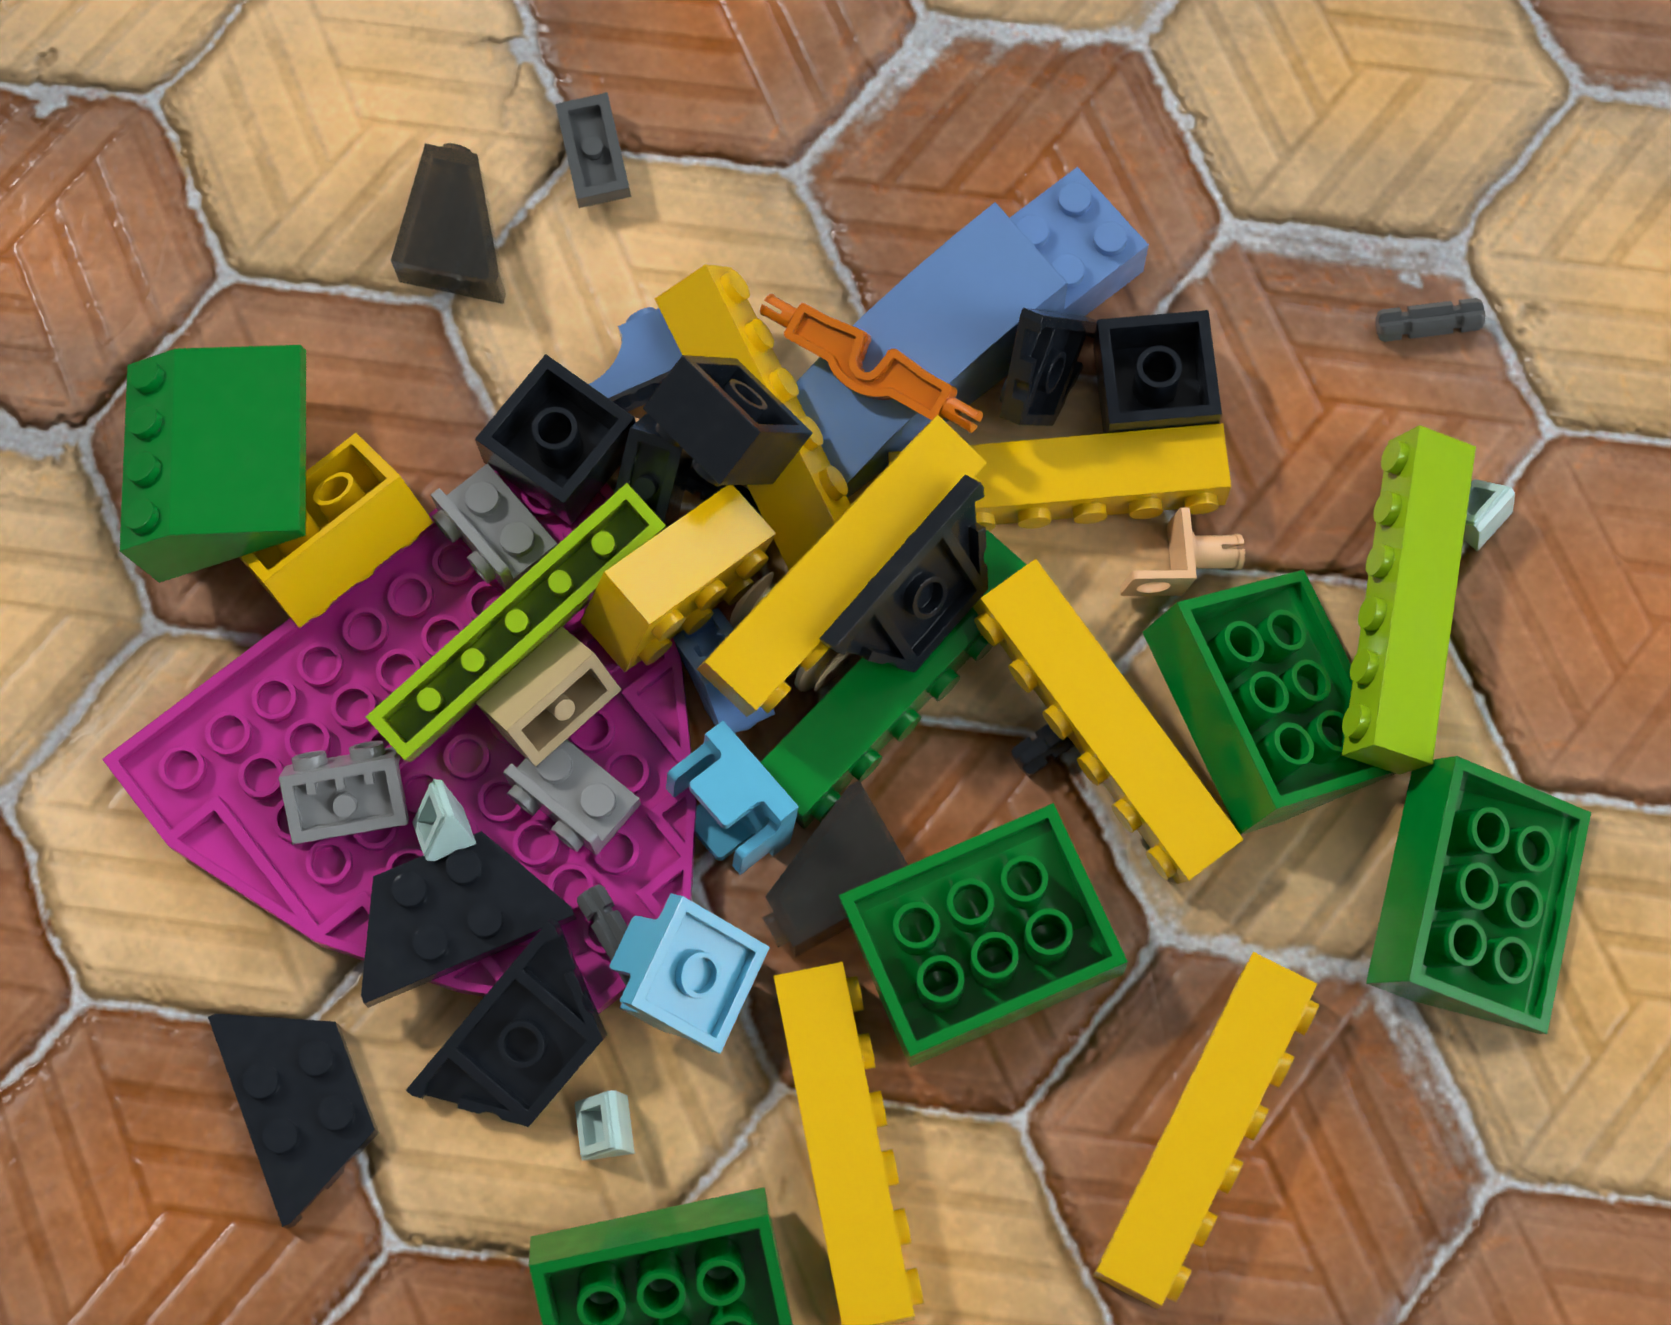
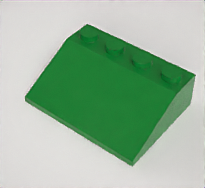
M301 345L177 348L127 365L119 550L122 554L160 583L306 536V349Z
M1304 569L1179 601L1142 632L1230 818L1240 835L1283 822L1396 774L1342 756L1345 737L1342 731V722L1349 708L1353 683L1350 677L1351 663Z
M1459 756L1433 759V764L1413 770L1408 785L1366 984L1414 1002L1537 1034H1548L1591 812Z
M1054 803L839 895L887 1017L910 1067L1124 974L1128 963Z
M765 1187L530 1236L529 1269L542 1325H793Z

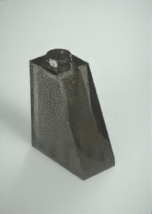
M425 143L391 257V263L400 283L504 304L506 296L485 177L478 155L472 153L468 148L454 143H446L442 147Z
M860 780L848 786L765 896L770 913L763 916L762 920L776 946L780 948L788 944L795 957L851 927L839 899L840 894L908 865Z

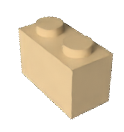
M561 626L475 703L503 738L536 767L617 695L621 688L595 653Z

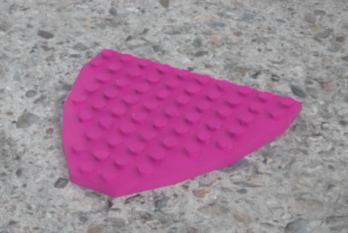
M496 472L557 544L614 495L612 488L605 483L574 523L569 525ZM437 508L428 514L431 519L438 512ZM435 522L422 531L412 544L399 549L380 564L369 578L356 583L333 601L322 615L310 619L300 628L289 618L102 759L173 851L319 946L365 961L373 876L423 856L412 822L433 779L442 780L463 806L473 834L482 831L572 907L577 919L562 925L561 928L598 1014L622 996L626 985L619 973L610 968L611 960L591 927L593 921H587L577 904V897L589 888L601 884L605 887L615 904L612 908L613 911H619L627 926L636 915L655 920L658 919L670 894L681 895L692 901L697 800L689 787L674 798L666 790L667 773L669 770L692 753L683 665L672 637L670 639L672 642L671 647L655 662L646 665L641 660L624 672L581 623L589 603L569 620L563 628L595 653L619 685L621 691L568 737L567 740L634 793L641 801V805L597 856L584 845L577 852L571 849L551 831L556 822L540 809L534 816L530 815L508 796L507 792L512 786L503 772L511 763L518 767L525 757L503 738L477 704L413 762L405 761L401 757L398 765L409 815L407 825L292 844L279 782V776L285 766L292 764L291 758L311 751H326L327 758L350 754L349 747L369 741H383L384 748L392 747L368 721L366 716L506 591L496 579L487 584L467 560V557L473 553L461 538L452 543ZM533 938L432 980L429 983L459 993L484 997Z

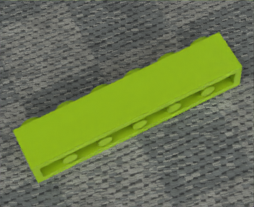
M1421 425L1388 441V445L1382 454L1381 468L1384 473L1380 497L1375 504L1373 512L1376 527L1373 547L1366 560V572L1368 574L1366 595L1358 614V624L1361 627L1357 654L1350 668V677L1353 681L1349 708L1342 722V731L1345 735L1342 756L1399 775L1433 764L1476 446Z
M626 483L372 710L366 718L405 761L413 762L472 709L478 699L561 626L563 627L590 602L603 573L662 532L666 529V525Z

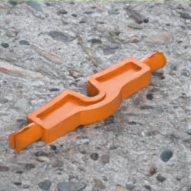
M769 294L764 299L765 302L780 309L782 312L779 314L762 304L760 315L785 327V338L826 360L836 378L849 389L872 399H895L930 420L939 415L942 419H948L969 433H973L977 429L978 425L960 416V413L962 412L981 422L983 412L955 398L958 392L955 387L932 375L897 349L888 350L874 370L865 372L863 361L868 346L871 343V336L867 332L831 318L805 303H801L798 308H795L777 298L774 294Z

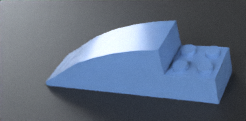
M1078 166L1010 218L994 202L911 271L852 325L871 336V343L868 346L863 361V369L865 372L874 370L888 350L897 349L932 375L955 387L958 390L955 398L970 405L1008 376L1019 318L1023 308L1086 316L1144 271L1149 244ZM821 357L796 382L799 389L797 398L806 416L810 417L819 427L823 436V444L821 446L830 464L840 471L847 483V498L888 466V452L902 451L931 421L895 399H872L849 389L836 378L828 362Z

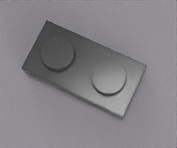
M608 92L556 103L578 207L583 208L631 197Z

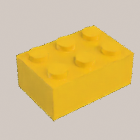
M354 433L306 471V536L239 558L300 628L310 619L322 615L333 601L356 583L369 578L380 564L399 549L412 544L419 537L420 533L434 522L402 477L357 433Z
M727 485L607 569L598 583L581 619V623L624 672L641 660L646 665H650L671 647L672 642L670 639L682 630L688 635L693 634L708 622L714 614L711 609L725 600L728 605H732L743 597L754 585L751 577L767 563L769 558L765 552L776 533L733 485Z

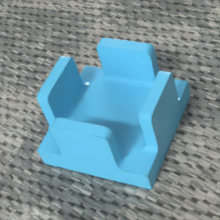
M721 721L705 734L704 743L667 773L666 790L673 798L689 787L691 793L701 803L697 806L696 837L718 861L724 860L735 851L732 866L740 875L768 853L773 857L790 844L799 806L724 721Z
M670 894L658 919L655 920L637 915L631 919L610 963L612 970L619 974L630 976V980L619 1001L622 1003L620 1009L662 1032L686 1038L708 1051L721 1054L770 947L686 897Z

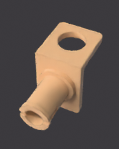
M1180 507L1167 524L1171 570L1133 571L1120 586V595L1182 596L1197 579L1196 569L1241 570L1245 561V549H1237V546H1243L1245 544L1241 534L1195 535L1192 531L1189 507ZM1163 582L1159 584L1146 585V583Z

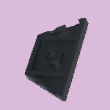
M1030 308L1022 309L1008 377L1001 390L1000 401L1002 408L1000 418L1018 425H1054L1070 390L1083 370V363L1078 362L1077 359L1086 335L1094 338L1097 320L1081 315Z
M967 475L960 479L819 638L824 645L840 654L845 655L846 652L857 654L868 661L879 664L889 663L898 669L914 673L920 668L988 590V566L984 562V553L987 547L986 527L976 522L975 502L984 498V487L981 482Z
M482 831L473 834L476 844L465 849L456 850L439 860L427 861L423 855L375 875L372 882L361 990L363 1003L369 1008L535 937L552 917L560 926L576 920L574 911L569 904Z
M553 917L542 927L409 1085L406 1091L410 1095L422 1099L425 1096L453 1102L458 1104L457 1108L478 1114L483 1112L494 1113L501 1120L529 1127L607 1036V1032L562 928Z
M213 1014L208 1016L281 1225L286 1229L291 1228L303 1218L301 1214L325 1188L329 1189L341 1176L345 1165L354 1155L360 1154L378 1135V1128L338 1023L334 1021Z

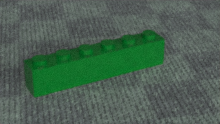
M986 530L987 547L984 553V562L988 566V590L984 595L1027 565L988 530ZM973 607L915 673L898 669L889 663L879 664L871 662L862 657L760 762L799 806L796 822L803 829L814 819L822 823L829 818L843 801V797L839 793L854 778L859 782L865 780L880 764L883 757L879 752L893 737L900 742L913 731L922 718L917 712L932 697L938 702L954 688L960 679V675L956 672L970 657L977 662L990 651L993 646L988 643L978 630L974 622V618L978 614Z

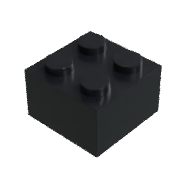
M1209 310L1097 319L1093 349L1103 434L1220 423L1222 410Z
M545 354L478 434L475 441L485 464L488 463L493 470L569 525H572L621 465L629 429L636 421L635 417Z
M682 355L643 407L657 422L655 425L657 433L671 445L683 448L695 460L693 464L695 471L703 479L716 486L773 484L813 433L736 358Z

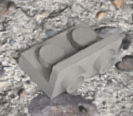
M488 463L448 495L440 488L431 494V498L438 511L432 516V519L452 543L461 538L473 553L467 557V560L487 584L496 579L505 590H508L558 545Z
M567 739L536 767L525 758L518 767L511 763L503 772L512 786L507 792L508 796L532 816L539 809L556 822L551 831L576 852L584 845L597 856L641 805L640 798Z
M369 741L349 747L350 754L327 758L326 751H311L292 757V764L285 766L279 776L292 844L407 825L409 815L398 765L401 756L393 747L384 748L383 741Z

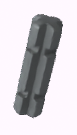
M1478 298L1459 300V305L1453 306L1451 301L1407 306L1406 312H1402L1399 307L1388 308L1378 311L1375 326L1378 338L1383 342L1402 340L1403 334H1407L1410 339L1453 334V328H1459L1460 332L1477 331L1483 328L1485 311L1482 300Z
M599 884L577 897V904L587 921H593L591 927L612 961L628 926L619 911H613L614 902L605 887ZM619 974L627 986L630 976Z

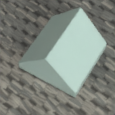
M1477 479L1471 482L1463 540L1476 551L1487 542L1513 513L1515 492L1512 487Z
M433 779L412 822L423 855L427 861L439 860L456 850L465 849L476 844L463 806L442 780Z
M612 1090L575 1102L582 1160L635 1154L628 1095Z

